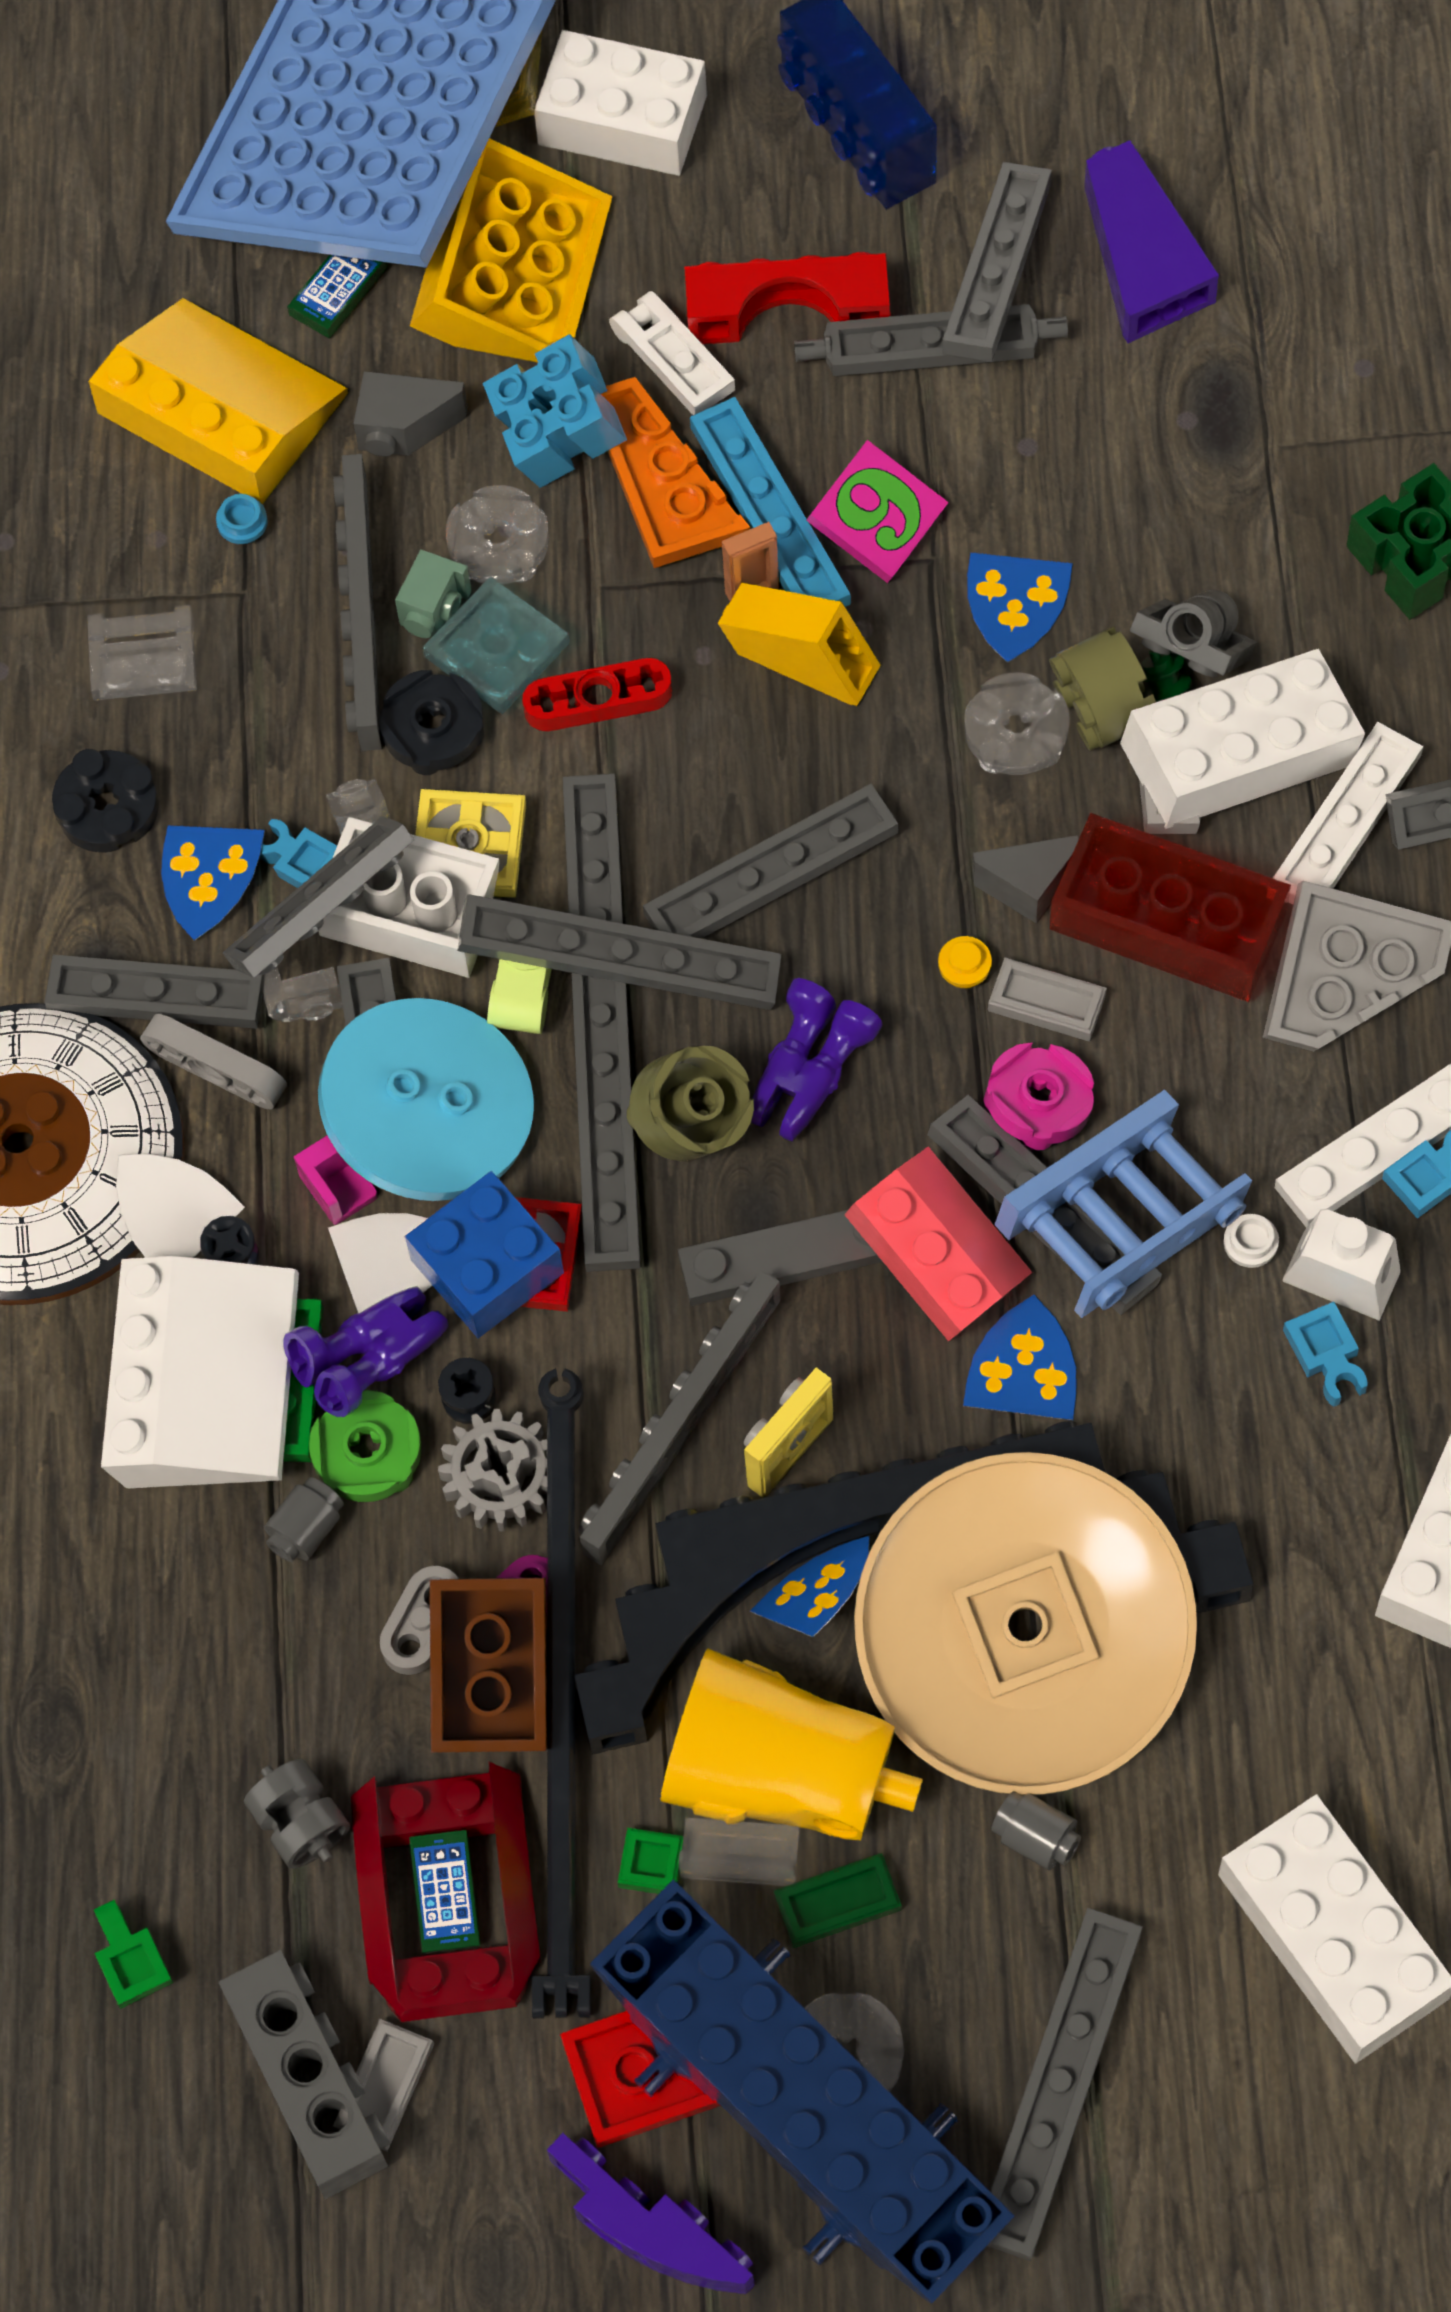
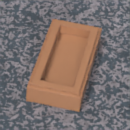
M770 522L722 541L725 593L729 601H731L741 583L773 589L779 588L777 535Z

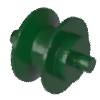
M1149 650L1150 656L1141 664L1147 678L1143 682H1148L1149 684L1145 687V692L1142 693L1143 698L1153 694L1155 701L1159 702L1183 694L1192 684L1189 675L1178 674L1177 672L1185 663L1184 657L1176 653L1164 655Z

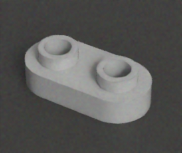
M429 1566L416 1572L408 1582L382 1630L380 1648L383 1658L391 1669L400 1674H418L430 1666V1605L426 1603L430 1595V1579H458L451 1570L445 1567ZM413 1640L420 1644L419 1650L413 1655H404L400 1652L402 1644L406 1641Z

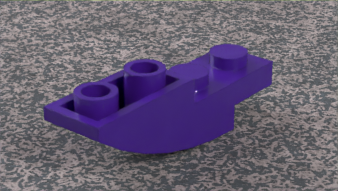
M562 2133L547 2149L550 2162L585 2193L581 2200L573 2207L577 2219L602 2240L626 2256L664 2275L716 2291L747 2294L755 2286L753 2274L748 2271L749 2267L753 2264L751 2259L729 2239H726L722 2245L714 2240L704 2230L709 2224L708 2220L687 2200L683 2199L676 2205L665 2194L649 2212L644 2208L650 2202L649 2198L628 2178L623 2177L617 2183L601 2168L607 2160L583 2137L574 2143Z

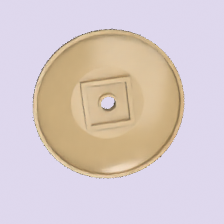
M1031 1452L1006 1453L964 1463L939 1475L910 1496L889 1519L869 1552L859 1582L854 1616L855 1641L865 1683L884 1720L895 1727L894 1733L923 1761L957 1781L996 1793L1010 1794L1014 1791L1020 1795L1028 1793L1044 1795L1087 1785L1115 1771L1142 1751L1162 1729L1183 1693L1191 1671L1197 1633L1196 1603L1186 1563L1174 1538L1152 1508L1126 1485L1093 1466L1061 1456ZM1019 1610H1032L1038 1614L1042 1621L1040 1634L1031 1641H1020L1013 1637L1009 1631V1620Z

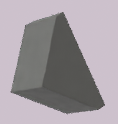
M1078 835L974 852L972 865L974 886L1034 923H1037L1078 869L1080 846Z

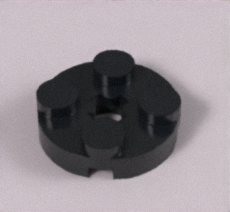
M420 670L410 673L394 683L387 691L383 700L384 707L381 711L380 730L386 748L399 762L412 767L416 773L421 775H432L438 770L456 766L467 759L476 747L482 743L484 738L483 709L478 693L468 681L450 672V677L433 675L432 670ZM429 712L434 717L443 714L445 717L441 720L439 727L426 729L421 727L424 724L422 715Z
M85 749L78 752L74 756L72 763L59 775L52 793L54 813L64 834L78 847L92 852L108 853L119 850L118 845L127 843L133 838L137 842L149 832L156 820L159 809V800L149 768L135 757L114 750L97 751L95 749ZM104 792H112L114 798L119 800L116 805L107 804L104 810H97V803L94 799Z

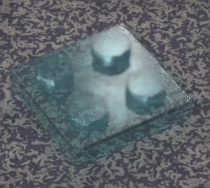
M490 576L423 646V653L426 659L448 675L450 672L468 681L474 687L480 699L503 714L525 691L526 687L535 681L570 642L569 634Z

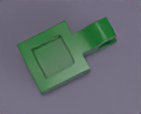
M115 1900L93 1909L110 1946L94 1954L120 2009L173 1984L147 1928L132 1935Z

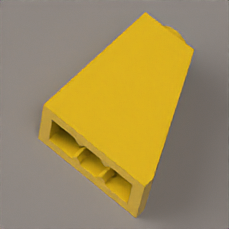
M741 583L718 621V625L738 655L849 705L858 706L881 666L845 606L840 601Z

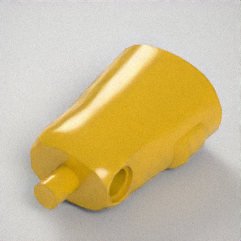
M707 1648L693 1682L671 1751L661 1792V1802L692 1809L694 1815L725 1821L727 1825L743 1822L747 1817L811 1829L838 1838L861 1840L874 1800L913 1812L923 1779L885 1768L895 1729L888 1722L873 1715L819 1698L788 1683L777 1671L773 1672L746 1659L740 1662Z

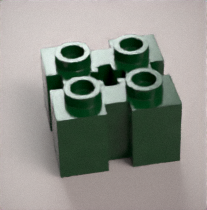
M1432 463L1401 483L1399 498L1394 503L1384 494L1351 515L1346 545L1371 576L1380 570L1384 571L1387 575L1384 591L1409 620L1442 600L1446 582L1451 580V481L1435 463Z

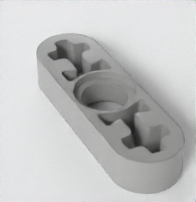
M155 1014L140 1037L142 1043L157 1056L261 1108L273 1109L287 1087L284 1078L267 1065L168 1016Z

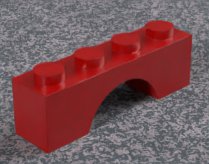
M856 252L849 256L835 257L807 255L799 259L774 261L759 258L743 263L720 264L717 262H705L697 266H684L688 329L701 344L740 342L746 327L757 315L767 309L780 305L794 304L807 306L819 311L831 322L890 317L886 253L870 254L867 252Z

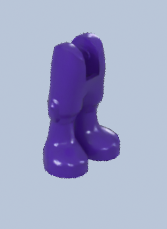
M803 978L794 979L788 989L786 1001L794 1016L793 1023L786 1039L779 1042L772 1052L769 1053L768 1065L752 1097L754 1099V1112L751 1123L759 1127H763L767 1123L783 1093L794 1097L784 1116L779 1132L782 1138L791 1142L810 1123L827 1096L832 1094L834 1090H837L842 1073L841 1066L857 1047L872 1042L883 1026L882 1020L871 1009L860 1003L844 1000L840 1003L834 1015L830 1033L820 1053L813 1059L808 1060L809 1050L831 1020L836 1010V1003L832 995L823 987Z
M415 1286L394 1293L364 1311L351 1315L342 1323L338 1332L326 1338H323L320 1333L308 1325L299 1326L285 1334L283 1348L289 1365L300 1384L307 1388L316 1383L314 1394L319 1406L336 1417H346L362 1403V1392L375 1381H386L400 1374L406 1364L434 1344L447 1330V1318L441 1312L435 1310L412 1321L411 1319L420 1311L426 1301V1296L422 1290ZM364 1354L360 1360L348 1367L338 1365L351 1355Z

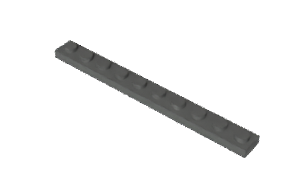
M615 773L563 777L569 913L623 924ZM572 973L586 1272L641 1269L634 1129L627 1120V1108L632 1088L626 983Z

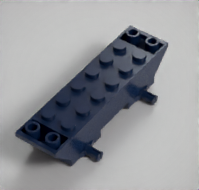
M673 1879L590 1963L591 1967L630 2014V2020L651 2040L658 2055L638 2077L634 2078V2081L642 2088L655 2073H659L644 2088V2092L650 2097H653L654 2093L674 2073L693 2081L712 2100L715 2099L798 2182L797 2186L818 2206L826 2222L815 2236L802 2247L804 2252L810 2256L824 2240H827V2243L812 2258L816 2264L820 2266L844 2240L846 2243L860 2248L881 2270L885 2268L932 2304L1014 2218V2215L939 2142V2139L958 2122L957 2117L951 2112L935 2128L934 2125L949 2110L944 2104L940 2103L921 2124L771 1976L785 1959L790 1957V1953L783 1946L769 1962H766L780 1947L781 1943L772 1938L768 1945L753 1958Z

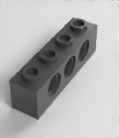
M279 1950L219 1981L218 1983L325 2200L388 2167L381 2149L390 2145V2142L376 2114L373 2113L364 2118L355 2098L365 2094L351 2063L348 2062L339 2067L330 2050L331 2047L339 2044L340 2041L325 2011L316 2016L313 2015L305 1998L315 1993L300 1961L289 1967L282 1951ZM283 2010H292L298 2013L297 2020L290 2029L283 2032L269 2029L270 2021L276 2013ZM308 2060H316L323 2064L321 2073L313 2081L303 2083L294 2080V2073L301 2063ZM336 2110H344L348 2113L347 2122L340 2131L333 2134L319 2131L320 2121L327 2113Z

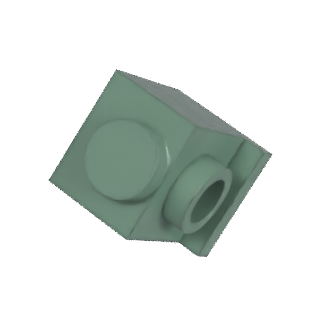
M420 549L395 599L400 625L417 637L430 638L432 636L438 638L445 622L451 623L455 619L460 608L461 598L468 600L472 592L468 566Z

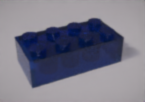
M801 0L780 11L781 33L777 35L782 56V63L778 65L780 76L790 91L797 90L802 96L806 111L813 123L817 126L822 124L828 131L832 146L839 158L843 161L849 160L857 170L858 181L868 196L875 195L887 210L934 185L937 178V125L843 0Z

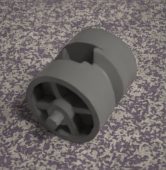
M297 1759L275 1770L270 1765L263 1768L261 1773L264 1778L247 1793L244 1804L262 1830L274 1831L270 1841L290 1869H296L315 1861L319 1857L324 1863L331 1860L333 1855L330 1850L347 1834L350 1823L332 1798L320 1797L323 1785L304 1759Z

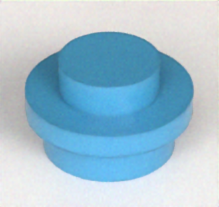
M235 494L228 497L222 503L216 515L219 533L224 539L235 544H247L257 540L266 530L268 523L264 506L257 499L247 494Z

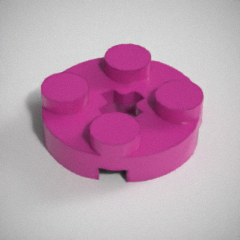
M1023 1043L1008 1049L995 1061L984 1096V1104L993 1119L1004 1131L1019 1140H1023L1024 1144L1031 1149L1045 1150L1052 1143H1061L1069 1140L1085 1127L1093 1108L1094 1096L1092 1088L1094 1082L1088 1067L1071 1051L1050 1044L1049 1050L1031 1048L1033 1043ZM1032 1086L1038 1091L1045 1087L1051 1091L1049 1101H1040L1030 1095L1029 1087Z

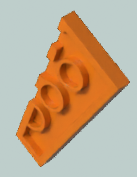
M633 377L606 386L608 391L601 395L614 406L627 438L623 443L608 450V453L653 567L664 566L722 547L723 540L750 530V526L741 514L737 515L726 501L725 493L715 480L711 481L700 467L698 458L687 444L683 445L673 432L671 423L637 378Z

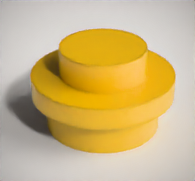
M960 936L951 939L942 947L938 957V967L942 977L953 986L963 989L972 988L982 983L989 975L992 965L991 953L988 947L982 941L970 936Z

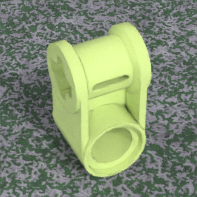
M499 959L496 979L493 981L490 993L487 1023L499 1029L542 1034L547 1012L551 969Z

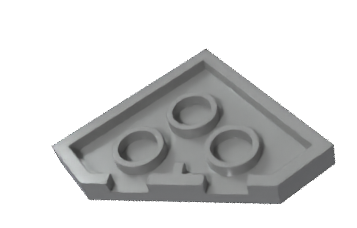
M1302 881L1298 884L1263 1038L1314 1052L1443 975L1451 946V921Z

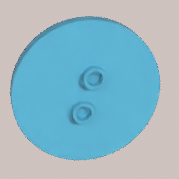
M424 998L401 999L380 1004L365 1011L352 1020L337 1036L327 1054L319 1078L318 1103L320 1115L326 1133L336 1151L355 1172L381 1189L406 1198L426 1201L451 1200L491 1170L499 1179L508 1171L520 1154L530 1133L533 1121L534 1097L531 1081L522 1058L514 1046L495 1026L488 1024L486 1019L468 1009L445 1001Z

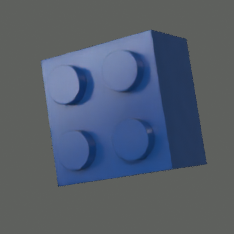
M492 1170L405 1236L411 1261L478 1339L564 1273L559 1247Z

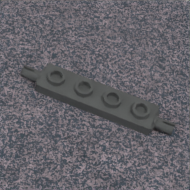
M1029 304L1011 306L993 362L1034 358L1038 339L1068 338L1066 316L1036 319L1035 313ZM952 311L828 322L824 338L794 340L796 362L826 358V363L833 376L987 362L943 354L942 339Z

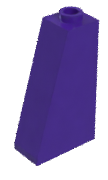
M1129 140L1116 147H1105L1096 152L1092 158L1086 160L1084 189L1122 335L1126 342L1135 341L1216 303L1218 273L1132 142Z

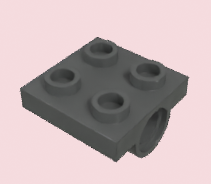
M1220 590L1203 591L1179 604L1165 598L1137 612L1130 628V632L1143 637L1141 643L1146 648L1164 655H1170L1171 651L1189 659L1188 666L1191 669L1209 677H1217L1218 673L1225 675L1250 661L1257 641L1235 631L1239 618L1237 606L1228 594ZM1197 617L1201 620L1203 628L1198 623Z

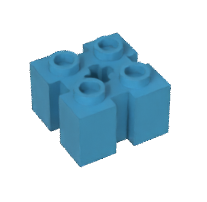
M570 334L535 353L538 365L525 371L521 366L515 364L483 382L495 416L509 428L502 432L514 466L539 488L574 470L571 458L585 452L590 458L594 459L627 440L614 406L601 395L608 390L595 358Z

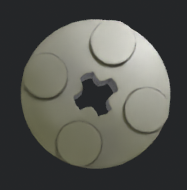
M1114 626L1056 653V656L1049 659L1052 670L1057 680L1053 681L1056 693L1066 710L1074 706L1080 719L1076 726L1082 741L1089 751L1098 747L1103 748L1121 739L1131 711L1156 703L1153 694L1143 698L1142 693L1145 692L1143 680L1147 678L1129 643L1120 631L1116 633Z
M714 1046L682 1048L655 1059L639 1073L631 1090L630 1102L627 1108V1120L643 1143L656 1154L680 1162L698 1159L735 1144L747 1131L754 1112V1099L750 1100L747 1082L750 1080L739 1061L720 1048Z

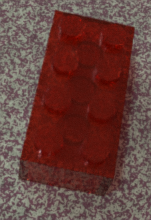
M1090 813L1051 901L1050 930L1249 1002L1286 916L1291 885Z

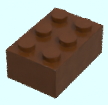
M546 1577L430 1579L431 1753L547 1750Z

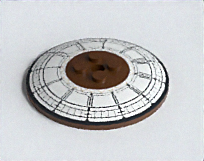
M41 1003L0 1006V1305L37 1304L74 1295L112 1276L121 1269V1259L134 1258L140 1252L132 1241L121 1215L116 1188L118 1155L153 1154L184 1162L185 1138L183 1123L176 1097L167 1077L150 1053L130 1034L94 1014L47 1009L46 1005ZM17 1132H26L33 1136L31 1146L24 1152L11 1153L5 1149L7 1139Z

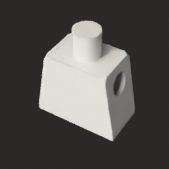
M1321 1209L1303 1232L1283 1277V1282L1380 1321L1401 1271L1396 1239L1386 1232L1364 1224L1357 1218L1346 1217L1329 1209Z

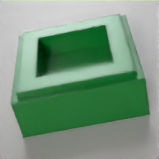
M627 1828L618 1877V1888L659 1894L673 1879L678 1882L684 1836Z

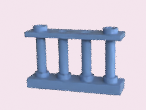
M1163 1090L1006 1195L1002 1202L995 1226L1008 1240L1025 1229L1029 1232L1037 1231L1084 1281V1287L1074 1310L1081 1318L1097 1307H1100L1102 1310L1110 1308L1122 1298L1127 1287L1216 1225L1219 1224L1222 1228L1229 1226L1246 1208V1204L1243 1201L1252 1182L1246 1173L1222 1188L1171 1135L1173 1132L1171 1124L1179 1104L1166 1090ZM1145 1148L1149 1151L1156 1150L1204 1201L1182 1215L1132 1162L1134 1156ZM1105 1175H1108L1109 1178L1117 1177L1164 1226V1229L1145 1242H1142L1092 1189L1094 1183ZM1065 1202H1068L1070 1205L1077 1204L1125 1256L1103 1270L1052 1216L1054 1210Z

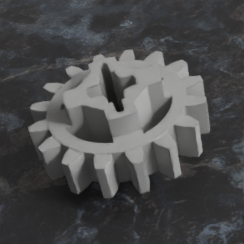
M500 1409L493 1410L492 1422L484 1423L477 1413L471 1415L473 1429L467 1432L465 1429L456 1426L453 1432L458 1443L457 1446L443 1444L441 1449L443 1458L450 1462L438 1466L440 1480L449 1482L442 1488L446 1501L458 1499L455 1510L460 1518L467 1516L473 1511L477 1528L482 1529L487 1523L488 1518L495 1519L499 1531H505L507 1518L515 1517L516 1521L523 1527L527 1525L526 1511L531 1508L540 1514L546 1511L541 1497L542 1494L547 1495V1439L540 1441L543 1436L542 1425L536 1422L527 1429L524 1428L523 1413L518 1411L513 1415L510 1422L503 1421ZM501 1439H510L516 1442L510 1443ZM477 1447L478 1451L474 1461L464 1465L470 1453ZM490 1455L494 1456L497 1464H501L502 1468L508 1471L506 1474L509 1485L504 1483L502 1476H498L495 1470H491ZM534 1475L531 1484L522 1493L521 1487L525 1478ZM486 1496L500 1502L488 1501L482 1498Z

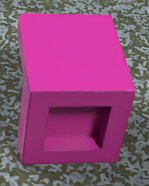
M328 1135L293 1156L299 1177L334 1226L369 1205L378 1197L372 1183L355 1172L344 1161L331 1143Z

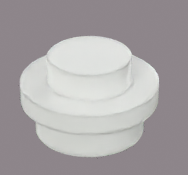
M1257 1214L1241 1215L1232 1224L1227 1226L1225 1230V1251L1229 1258L1240 1266L1248 1268L1263 1266L1273 1259L1278 1249V1232L1275 1226L1263 1216Z

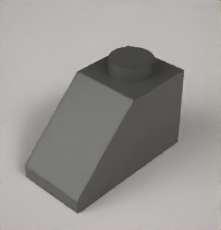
M364 371L353 423L358 450L368 451L376 456H390L392 454L408 456L467 417L468 406L464 382Z

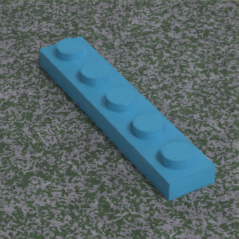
M736 397L691 416V430L741 516L750 526V529L770 522L777 535L779 581L784 590L840 601L845 607L851 605L849 590L809 522L806 521L805 515Z

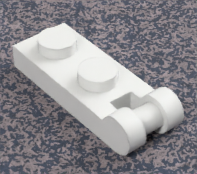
M649 291L637 299L638 306L629 312L621 310L609 319L610 326L619 340L625 344L628 343L692 415L709 409L735 391V379L654 292ZM647 323L653 324V326L647 329L646 331H644L641 328Z

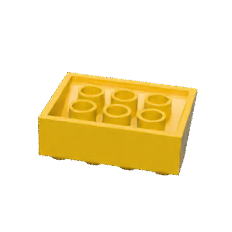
M489 138L425 270L410 327L454 347L538 362L535 353L569 334L575 338L612 196Z
M184 298L118 343L88 381L98 414L239 493L252 496L261 504L266 501L348 394L347 388Z

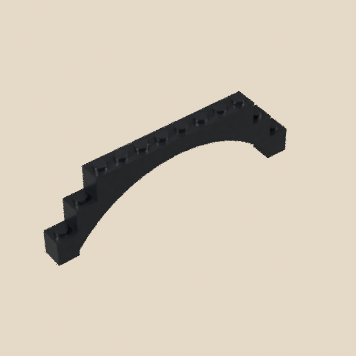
M1074 1421L1060 1422L1048 1427L1044 1431L1045 1433L1023 1438L1021 1434H1008L996 1438L991 1442V1446L969 1451V1448L966 1446H956L941 1451L937 1454V1458L915 1463L913 1459H899L886 1464L882 1468L883 1471L861 1475L857 1471H848L831 1477L827 1484L809 1488L805 1484H791L776 1490L774 1496L752 1501L751 1497L740 1496L728 1499L720 1504V1508L698 1513L695 1509H683L670 1513L665 1517V1521L655 1523L668 1586L658 1588L656 1584H643L627 1590L624 1597L615 1598L629 1662L618 1665L616 1660H603L588 1665L584 1673L574 1675L592 1755L647 1742L645 1725L668 1683L691 1651L715 1625L753 1592L792 1567L839 1545L880 1533L892 1515L910 1496L944 1472L964 1463L988 1456L1028 1452L1074 1459L1105 1472L1092 1423L1077 1426V1423ZM1137 1470L1125 1473L1117 1478L1118 1481L1133 1490L1152 1508L1174 1538L1186 1563L1192 1582L1196 1614L1250 1602L1253 1581L1236 1522L1221 1525L1219 1520H1206L1190 1526L1187 1529V1533L1181 1534L1163 1472L1149 1475L1145 1470Z

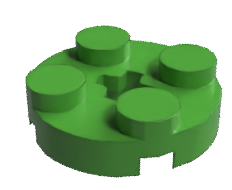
M364 1390L362 1392V1403L354 1412L346 1417H336L325 1412L320 1420L319 1417L317 1418L310 1433L309 1451L316 1474L324 1484L335 1491L340 1497L356 1502H372L385 1499L409 1487L421 1459L422 1444L417 1423L408 1410L406 1411L402 1405L394 1402L392 1397L383 1392ZM364 1434H370L373 1443H381L379 1450L374 1451L372 1456L368 1458H361L359 1453L350 1452L351 1446L358 1445L360 1443V1436Z

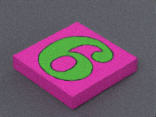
M867 440L806 521L888 583L949 502Z

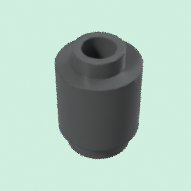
M309 1477L303 1485L297 1484L264 1526V1530L269 1536V1539L266 1541L267 1546L275 1554L292 1563L296 1557L308 1561L340 1520L338 1512L344 1505L343 1500L330 1487L315 1478Z
M1014 1791L1011 1792L997 1812L991 1828L992 1832L1001 1836V1844L1047 1870H1051L1057 1863L1066 1866L1076 1852L1081 1840V1835L1075 1833L1076 1819L1030 1793L1023 1797Z

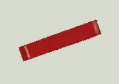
M642 658L537 679L530 683L523 693L524 715L527 722L533 728L548 732L655 711L664 707L671 698V673L668 667L660 660ZM651 677L652 682L655 684L654 691L645 692V688L642 685L643 678ZM621 681H625L627 698L621 699L619 683ZM593 685H604L612 691L611 698L600 705L588 703L583 698V694L587 688ZM574 691L576 708L570 709L567 692ZM550 697L553 711L543 712L540 699Z

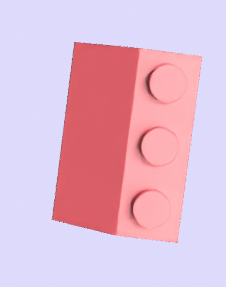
M929 1146L898 1167L857 1200L844 1214L948 1341L953 1339L1033 1273Z

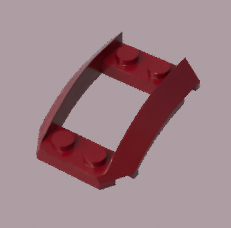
M488 1761L489 1773L377 1787L374 1776L351 1796L356 1872L369 1984L374 1985L386 1999L387 2006L401 2022L517 2007L528 1988L527 1980L536 1964L541 1963L520 1774ZM461 1830H467L468 1837L495 1834L508 1945L395 1960L384 1848L410 1845L409 1837Z

